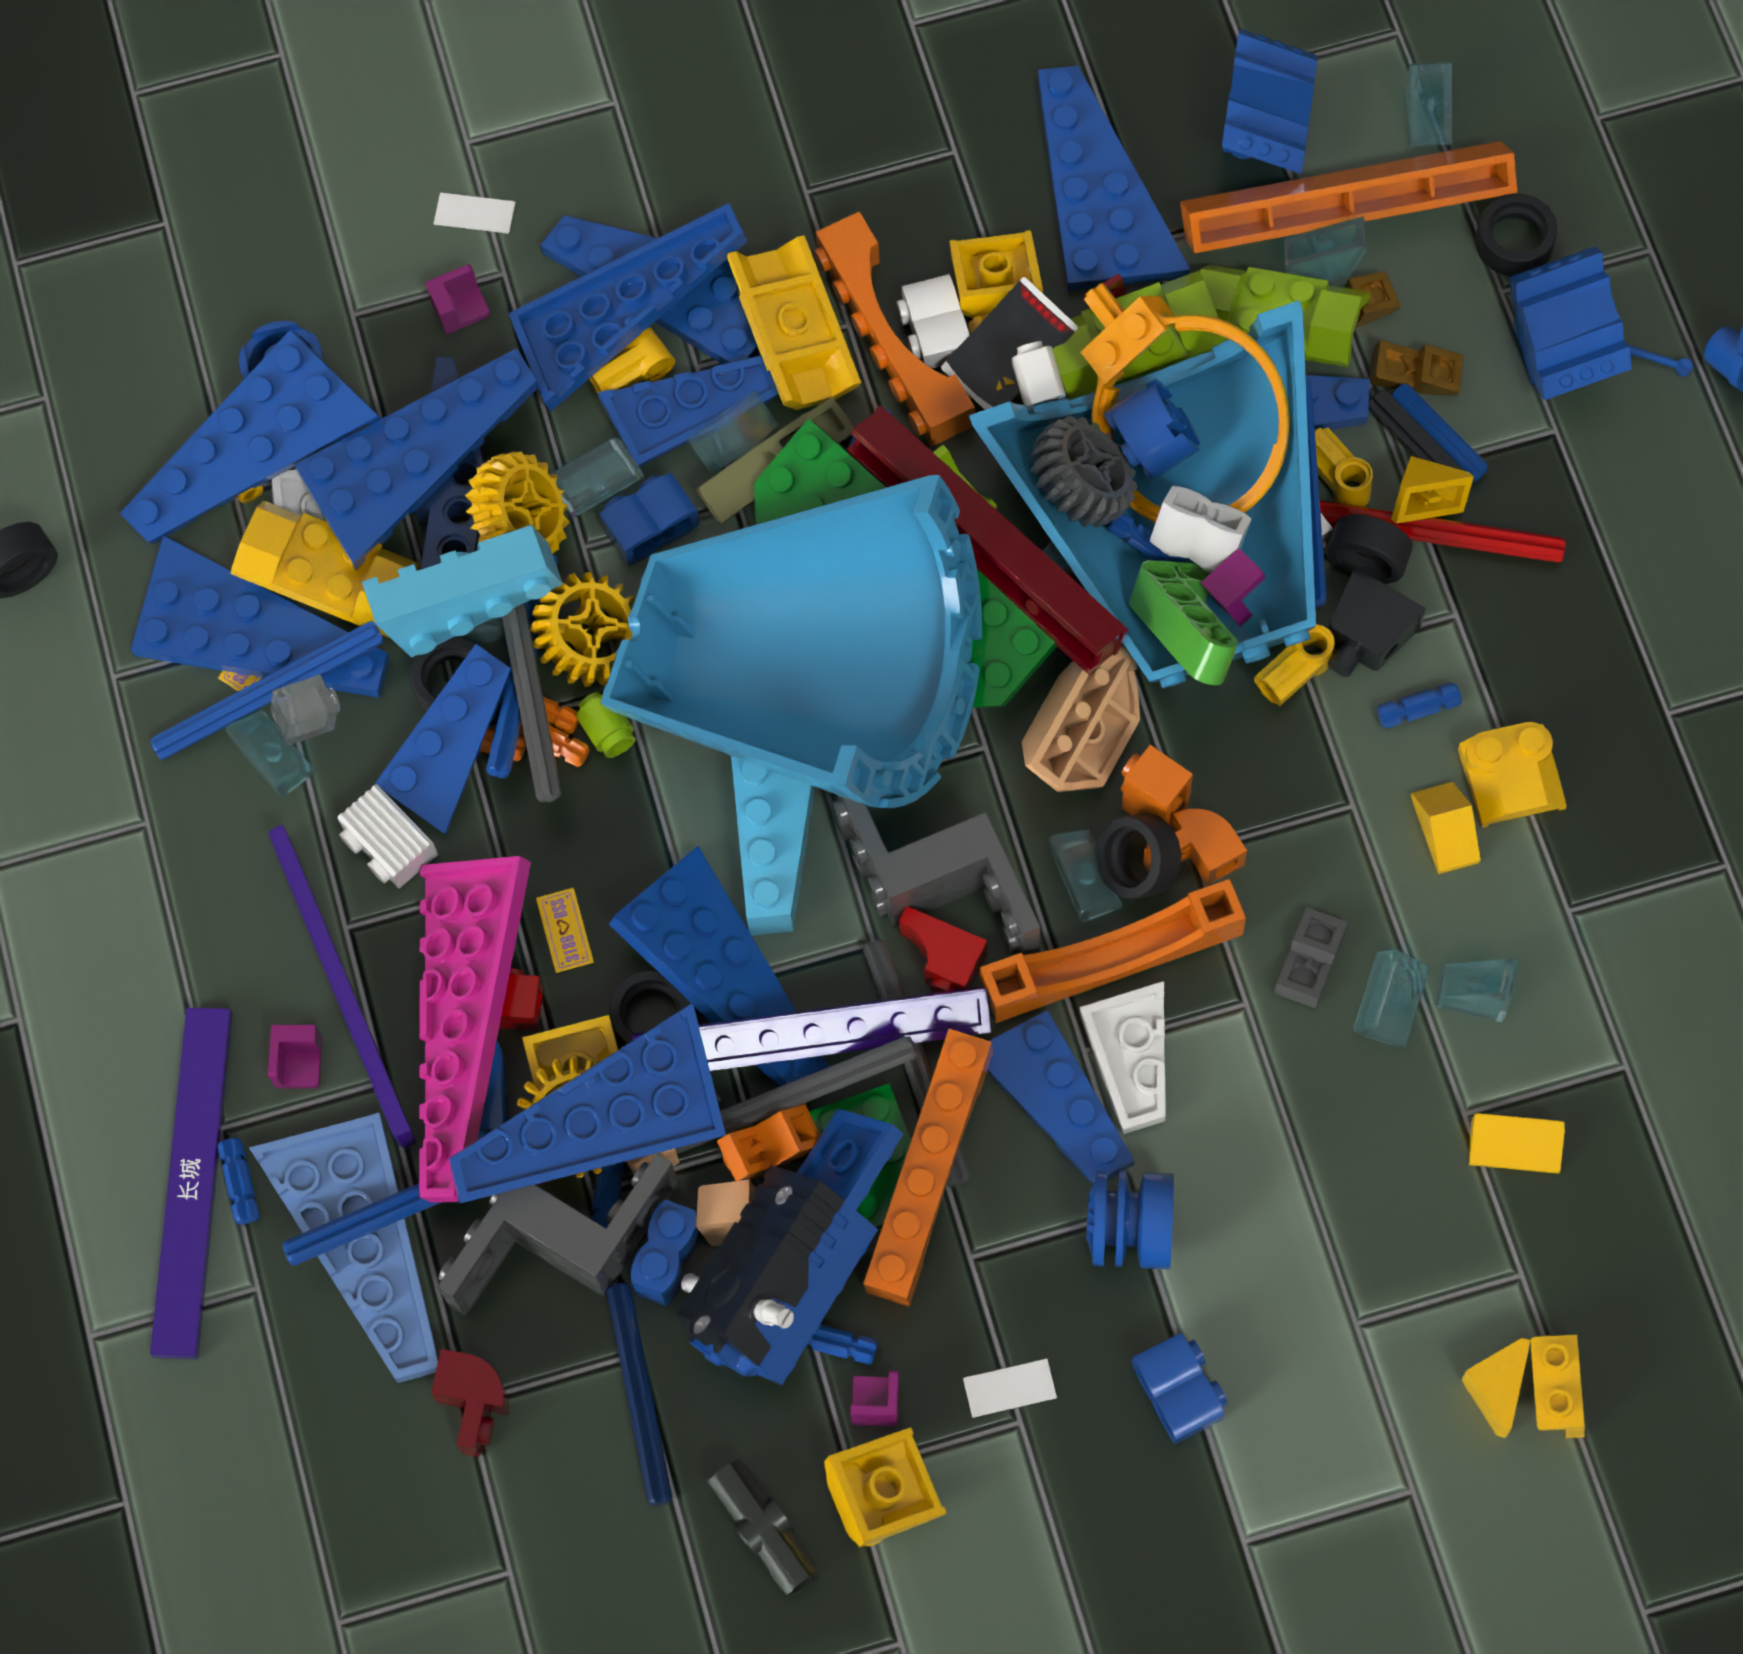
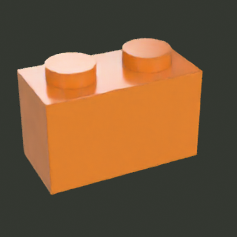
M1149 745L1141 756L1135 753L1130 758L1122 771L1124 782L1120 788V791L1123 792L1121 809L1130 815L1145 813L1156 815L1172 826L1173 814L1186 810L1189 806L1193 774L1152 745Z

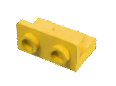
M1577 1335L1531 1338L1537 1428L1541 1431L1565 1430L1566 1438H1583L1585 1424Z

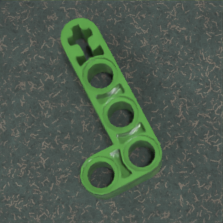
M1154 560L1142 562L1128 603L1130 607L1191 677L1205 684L1221 685L1226 678L1238 646V640L1205 604L1208 592L1200 582L1210 572L1203 570L1197 564L1188 562Z

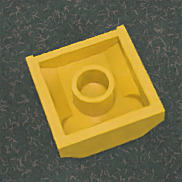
M1031 230L1024 233L960 241L949 240L960 309L965 316L974 318L979 315H989L1023 277L1027 278L1043 293Z
M1525 722L1484 731L1459 743V756L1481 828L1488 827L1489 824L1555 809H1559V811L1566 809V801L1551 751L1553 740L1550 732L1543 724Z
M609 1015L522 1037L533 1082L539 1087L543 1082L537 1077L536 1071L539 1068H543L550 1077L555 1075L552 1068V1061L555 1059H559L563 1071L570 1070V1056L576 1055L578 1058V1069H585L588 1057H594L595 1064L618 1050ZM565 1081L556 1085L550 1091H555L556 1089H558L559 1087H561L569 1081Z
M911 1427L830 1455L824 1461L828 1489L848 1536L859 1547L874 1546L883 1541L884 1538L911 1529L947 1513L945 1507H942L918 1451L912 1436L914 1433Z

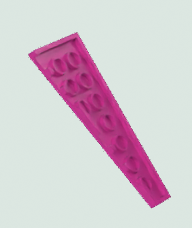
M521 856L421 865L420 876L425 878V899L420 901V913L425 915V937L420 939V952L425 956V972H423V980L420 981V1039L425 1041V1063L420 1065V1078L425 1080V1103L420 1104L419 1118L424 1120L425 1139L423 1140V1148L419 1149V1197L431 1203L458 1202L448 1158L478 1140L531 865L530 861Z

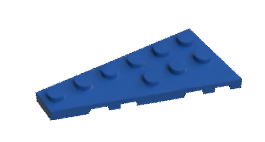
M730 203L508 313L531 371L537 380L544 403L550 412L725 262L728 253L737 251L748 242Z
M289 330L120 512V515L149 543L155 544L162 540L163 535L167 537L195 522L199 516L218 506L226 505L235 500L234 497L252 487L256 488L295 467L294 464L310 457L328 445L348 437L350 433L367 424H373L382 419V417L295 332Z
M163 535L131 651L137 657L265 678L349 632L257 584L230 574L231 571ZM375 647L306 685L380 698L390 660L388 653Z
M699 846L694 848L619 911L609 924L690 1003H693L711 1023L796 1012ZM823 1055L756 1064L779 1087L829 1067Z
M693 1003L448 1158L458 1202L464 1203L726 1136Z

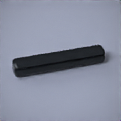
M1386 390L1377 392L1369 400V409L1415 457L1463 470Z

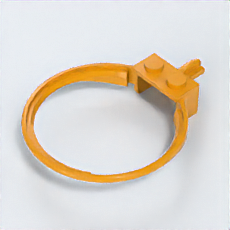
M1103 283L1099 284L1095 289L1089 290L1084 300L1105 327L1097 337L1080 351L1098 375L1097 388L1093 399L1091 424L1097 422L1103 433L1110 431L1113 441V429L1104 415L1118 400L1120 388L1113 386L1116 380L1125 374L1123 370L1159 338L1167 328H1176L1178 332L1206 331L1224 336L1243 347L1259 363L1275 395L1278 410L1277 442L1273 445L1271 456L1260 478L1245 495L1228 505L1246 513L1264 497L1273 485L1283 465L1290 437V409L1286 389L1269 355L1249 334L1226 320L1207 315L1175 316L1161 296H1139L1126 310H1123ZM1135 490L1133 492L1135 499L1130 503L1129 507L1156 523L1161 507Z

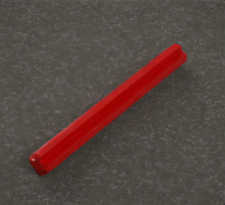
M1320 500V512L1332 528H1334L1335 523L1342 516L1351 514L1368 515L1395 525L1405 532L1410 540L1551 562H1561L1565 554L1566 541L1562 537L1438 518H1427L1396 524L1391 520L1393 511Z

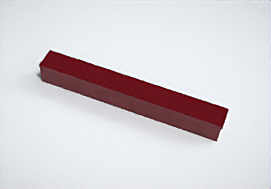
M880 405L872 415L852 429L851 434L856 439L846 451L886 487L929 475H940L960 509L958 519H954L959 534H969L977 570L1055 642V645L1088 675L1109 657L1119 653L1129 629Z

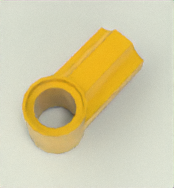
M648 327L590 377L589 380L597 394L598 392L611 389L614 391L628 388L643 380L654 382L663 378L673 369L676 360L654 330Z
M1328 427L1325 429L1318 428L1315 430L1318 475L1333 491V498L1336 503L1365 507L1371 498L1372 468L1365 460L1354 457ZM1354 481L1358 482L1361 485L1358 487H1350L1344 483Z
M1316 624V627L1309 631L1311 639L1288 646L1254 677V682L1259 687L1261 694L1271 703L1281 706L1313 676L1326 672L1335 643L1333 634L1323 625ZM1314 645L1321 648L1324 653L1310 655L1303 648Z

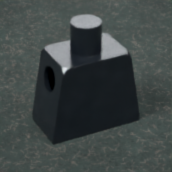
M1355 568L1328 627L1334 637V648L1337 649L1329 660L1328 665L1333 671L1344 677H1350L1359 663L1373 671L1380 670L1419 630L1426 608L1360 569Z

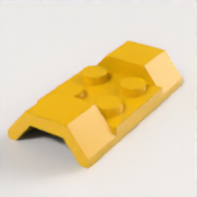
M805 235L794 238L777 250L752 256H745L737 251L728 253L727 259L741 293L739 296L766 370L772 374L783 405L794 410H800L820 405L832 396L837 400L857 388L861 384L859 375Z
M263 500L256 507L241 539L230 574L362 626L370 621L375 623L362 581L377 577L379 583L399 577L398 569L414 564L416 571H418L421 564L382 548V544L378 543L365 556L366 561L355 570L326 521L303 513L301 516ZM380 629L382 635L389 638V636L383 630Z

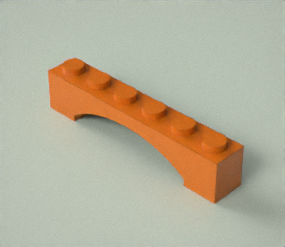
M860 211L816 231L817 249L813 250L816 263L823 273L829 271L834 280L832 288L840 304L844 305L847 303L853 312L850 315L851 321L857 334L860 337L867 336L872 347L869 350L872 359L879 370L885 368L891 378L889 386L897 402L901 403L904 401L909 408L908 418L915 433L918 436L924 434L932 447L972 428L969 415L975 414V406L956 374L946 377L924 364L903 345L887 323L877 302L871 280L872 267L880 263L879 245Z
M1230 879L1188 893V896L1179 902L1142 920L1104 935L1049 951L1027 955L1019 953L980 967V985L987 989L988 1005L995 1023L1242 936L1246 916Z
M948 1029L864 1281V1287L868 1294L910 1307L943 1193L977 1097L980 1095L993 1056L991 1041Z

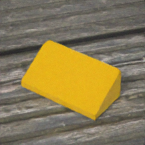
M1476 1113L1471 1121L1469 1165L1559 1174L1565 1122Z

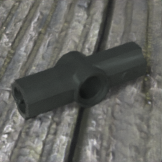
M740 1458L722 1467L708 1480V1484L735 1521L733 1526L755 1558L760 1557L770 1575L787 1597L799 1592L820 1575L819 1570L793 1535L794 1529L772 1497L767 1498L755 1477Z

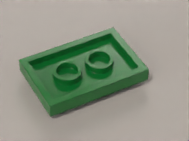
M890 1083L809 1112L820 1136L837 1109L893 1124L903 1133L902 1138L894 1149L892 1157L885 1163L872 1184L869 1194L862 1200L856 1210L878 1230H881L911 1143V1138Z

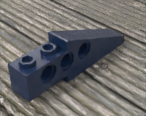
M436 356L431 393L459 379L452 357ZM480 448L475 452L470 451L457 464L458 469L415 511L419 525H427L421 569L439 564L441 561L440 555L455 550L456 552L467 553L478 551L477 545L480 534L478 530L470 529L474 524V519L472 515L466 513L472 506V503L465 495L473 488L471 485L463 486L459 485V483L466 478H473L477 474L476 468L484 463ZM460 516H471L465 523H453Z

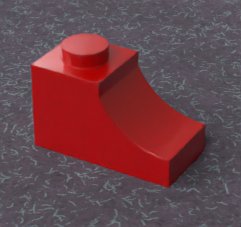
M906 906L899 920L900 935L915 944L923 954L927 962L924 969L925 983L930 985L929 988L934 993L971 988L986 958L987 940Z

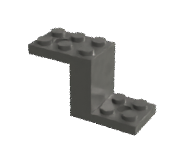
M838 795V800L834 801L833 805L837 814L835 821L844 841L851 839V845L855 853L852 854V858L862 879L868 877L872 889L869 894L874 908L879 916L887 915L892 927L899 924L906 906L926 913L983 889L992 913L994 914L999 911L1005 925L1001 927L1010 951L1018 949L1019 953L1023 955L1040 952V925L986 812L888 853L866 805Z
M656 1153L650 1164L643 1162L631 1181V1185L634 1188L625 1201L619 1199L608 1213L606 1223L609 1225L606 1229L536 1185L492 1195L490 1199L491 1209L483 1220L478 1218L470 1226L464 1238V1242L467 1244L457 1258L452 1256L444 1264L438 1276V1280L441 1282L437 1287L449 1307L465 1317L516 1242L605 1298L607 1288L614 1285L648 1234L649 1222L654 1211L665 1199L670 1201L679 1187L672 1162Z

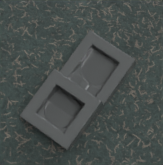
M1306 907L1293 938L1289 954L1277 980L1274 993L1316 1008L1348 922Z

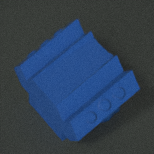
M1239 28L1231 92L1229 94L1223 134V152L1231 153L1240 159L1253 157L1302 174L1318 55Z
M1596 246L1509 277L1511 300L1516 314L1514 326L1531 386L1536 385L1537 392L1543 400L1632 369L1630 346L1624 341L1623 321L1620 319L1611 293L1610 276L1604 272L1602 251Z

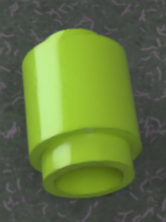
M595 692L580 702V709L576 714V718L597 751L604 752L607 758H613L627 751L635 743L636 738L632 734L634 727L627 717L605 708L601 704L603 694Z

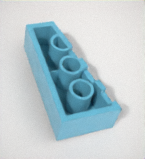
M532 525L479 542L477 545L478 551L467 553L456 552L455 550L440 555L441 561L439 564L416 571L413 564L398 569L399 577L379 583L377 577L362 581L375 624L412 658L416 655L431 652L436 645L455 636L466 635L474 627L492 618L503 617L510 613L513 608L531 599H539L546 596L550 590L563 583L549 543Z
M731 756L746 918L749 932L752 936L794 931L802 880L801 875L804 857L806 856L815 786Z

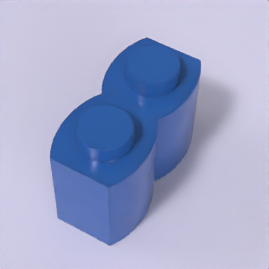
M672 473L663 476L655 475L648 478L641 484L640 489L635 494L625 497L617 496L611 499L599 514L603 530L627 565L647 558L664 544L680 539L700 524L698 510Z
M666 1199L656 1208L648 1226L649 1241L638 1251L632 1264L631 1282L637 1296L664 1306L669 1305L674 1300L681 1288L683 1264L693 1255L699 1242L700 1231L696 1227L697 1215L695 1210Z
M1179 1333L1132 1358L1131 1364L1174 1445L1224 1419L1225 1412L1223 1407L1228 1405V1401L1218 1382L1214 1380L1209 1383L1204 1375L1201 1366L1205 1365L1206 1361L1194 1339L1187 1342L1183 1334Z

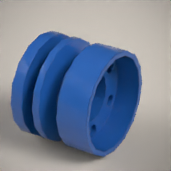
M1096 1170V1179L1088 1195L1086 1241L1093 1258L1092 1266L1104 1267L1105 1246L1116 1247L1115 1267L1123 1266L1127 1247H1136L1140 1268L1170 1270L1174 1173L1144 1172L1138 1193L1129 1192L1126 1171H1119L1118 1192L1107 1191V1170Z

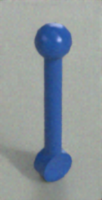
M1629 345L1631 355L1675 368L1676 373L1680 376H1688L1693 370V362L1688 358H1681L1677 361Z

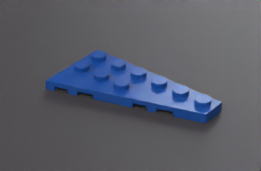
M1079 66L1038 70V83L1067 290L1092 289L1117 274L1121 275L1124 285L1174 280L1191 274L1190 267Z
M564 215L540 246L544 255L582 277L658 238ZM728 259L655 321L659 326L721 364L753 358L759 352L739 298L741 293Z
M517 348L294 464L299 477L355 570L366 561L365 556L379 542L383 544L393 534L392 529L408 513H414L458 469L457 464L470 451L475 452L485 442L484 437L499 422H505L538 389L536 378Z

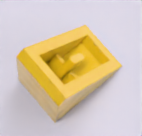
M1411 456L1401 482L1391 520L1397 524L1463 513L1474 476L1467 471Z
M1454 782L1411 793V799L1437 873L1441 874L1480 863L1481 859L1472 805Z
M1520 1338L1469 1368L1461 1379L1495 1434L1504 1438L1507 1437L1512 1429L1531 1340Z

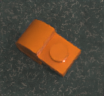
M1186 809L1173 814L1172 828L1179 839L1182 855L1181 862L1190 858L1207 886L1245 866L1247 849L1232 826L1223 817L1204 809ZM1147 843V848L1144 849L1143 865L1149 873L1152 857L1150 846Z
M806 1104L782 1110L753 1127L729 1133L717 1140V1143L723 1154L726 1167L731 1171L737 1182L746 1178L747 1180L756 1179L765 1175L771 1165L781 1168L810 1153L820 1134Z

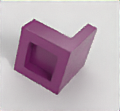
M470 264L425 282L430 302L446 335L490 316L489 308L477 285L475 273Z
M1238 548L1200 583L1216 604L1241 627L1253 616L1241 600L1265 579V574Z
M271 1025L268 1077L275 1088L316 1089L320 1086L323 1037L316 1025Z
M889 1370V1377L853 1376V1399L850 1411L852 1425L898 1427L900 1387L898 1371Z

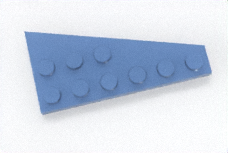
M380 1113L249 1148L302 1233L400 1192ZM406 1218L318 1255L319 1260L397 1383L435 1373L439 1356Z

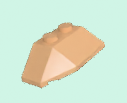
M1121 646L1118 654L1109 657L1089 675L1072 661L1058 676L1021 741L1025 766L1057 792L1103 787L1140 721L1139 693L1134 672L1137 670V663L1124 646Z

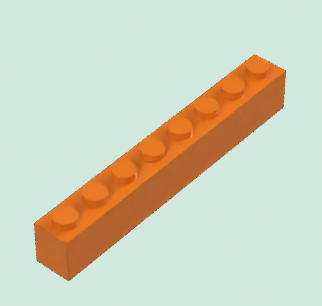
M1498 141L1180 201L1185 241L1195 254L1518 193L1514 152L1503 142Z

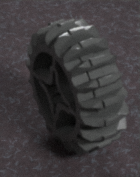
M1068 416L1065 419H1059L1055 423L1052 422L1032 444L1033 452L1029 455V458L1034 465L1030 471L1039 479L1036 486L1045 491L1047 495L1045 500H1051L1056 505V512H1065L1070 522L1078 519L1083 527L1091 524L1098 528L1101 525L1115 521L1124 514V511L1135 499L1133 492L1138 487L1133 480L1136 472L1128 466L1129 461L1120 450L1121 444H1116L1111 439L1110 431L1103 433L1097 422L1089 425L1083 416L1077 420L1072 416Z

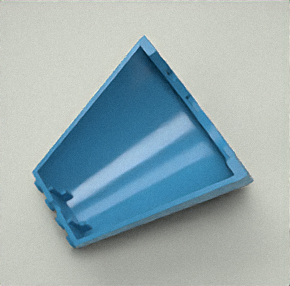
M1299 300L1258 314L1256 320L1249 326L1250 332L1247 333L1259 343L1275 364L1286 389L1290 409V437L1280 472L1264 497L1245 513L1251 518V522L1241 550L1265 574V579L1241 600L1253 615L1241 627L1216 604L1209 594L1205 602L1238 640V646L1232 661L1244 658L1246 664L1271 656L1268 648L1283 642L1288 647L1311 639L1309 631L1316 627L1303 310ZM1230 339L1213 347V351L1113 386L1120 388L1118 403L1155 378L1158 379L1173 395L1168 400L1177 409L1180 407L1183 409L1199 438L1200 445L1198 447L1200 450L1158 478L1150 480L1139 464L1134 467L1128 462V466L1136 472L1133 477L1138 486L1136 490L1160 507L1172 486L1195 491L1212 503L1224 505L1234 503L1245 495L1260 478L1271 456L1273 445L1277 442L1278 410L1271 384L1253 356ZM1095 392L1070 401L1067 398L1032 406V409L1027 410L1026 405L1014 404L1009 401L969 415L972 426L1086 591L1129 629L1123 644L1149 682H1160L1162 689L1187 681L1185 676L1189 674L1128 603L1142 562L1151 559L1127 544L1126 538L1120 539L1108 530L1109 523L1098 528L1091 524L1083 527L1078 519L1070 522L1065 512H1056V505L1051 500H1045L1047 496L1045 491L1036 486L1039 480L1038 477L1030 471L1034 465L1029 458V455L1033 452L1032 444L1052 422L1055 423L1059 419H1065L1068 416H1072L1076 420L1083 416L1089 425L1091 424ZM1113 430L1114 442L1116 444H1124L1126 441L1121 432L1117 434ZM1130 507L1124 511L1125 514L1134 519V524L1138 525L1139 523L1153 532L1155 522L1143 517ZM1185 558L1184 562L1194 563L1190 558Z
M929 475L650 555L645 573L641 578V585L633 609L628 617L629 628L633 634L630 640L621 641L620 647L616 652V659L608 683L603 691L601 704L619 715L870 807L894 808L916 801L940 780L942 776L936 771L942 760L953 759L960 746L970 719L980 670L976 663H971L972 641L982 640V606L977 566L969 534H959L954 519H958L960 509L949 488L940 475Z

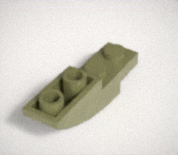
M833 396L773 434L696 490L720 525L755 502L754 482L808 418L818 424L839 444L852 435L854 426Z

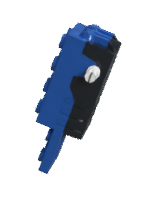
M837 1109L797 1173L773 1165L769 1167L764 1175L766 1178L764 1183L757 1186L752 1194L754 1197L752 1202L745 1205L740 1213L742 1216L740 1221L733 1224L702 1275L698 1277L695 1274L688 1273L681 1281L682 1289L690 1294L676 1315L682 1327L686 1329L687 1341L702 1352L707 1360L717 1366H728L745 1377L748 1375H758L781 1385L784 1383L878 1231L875 1226L856 1210L862 1200L869 1194L872 1184L885 1163L892 1157L894 1149L902 1138L903 1133L893 1124Z

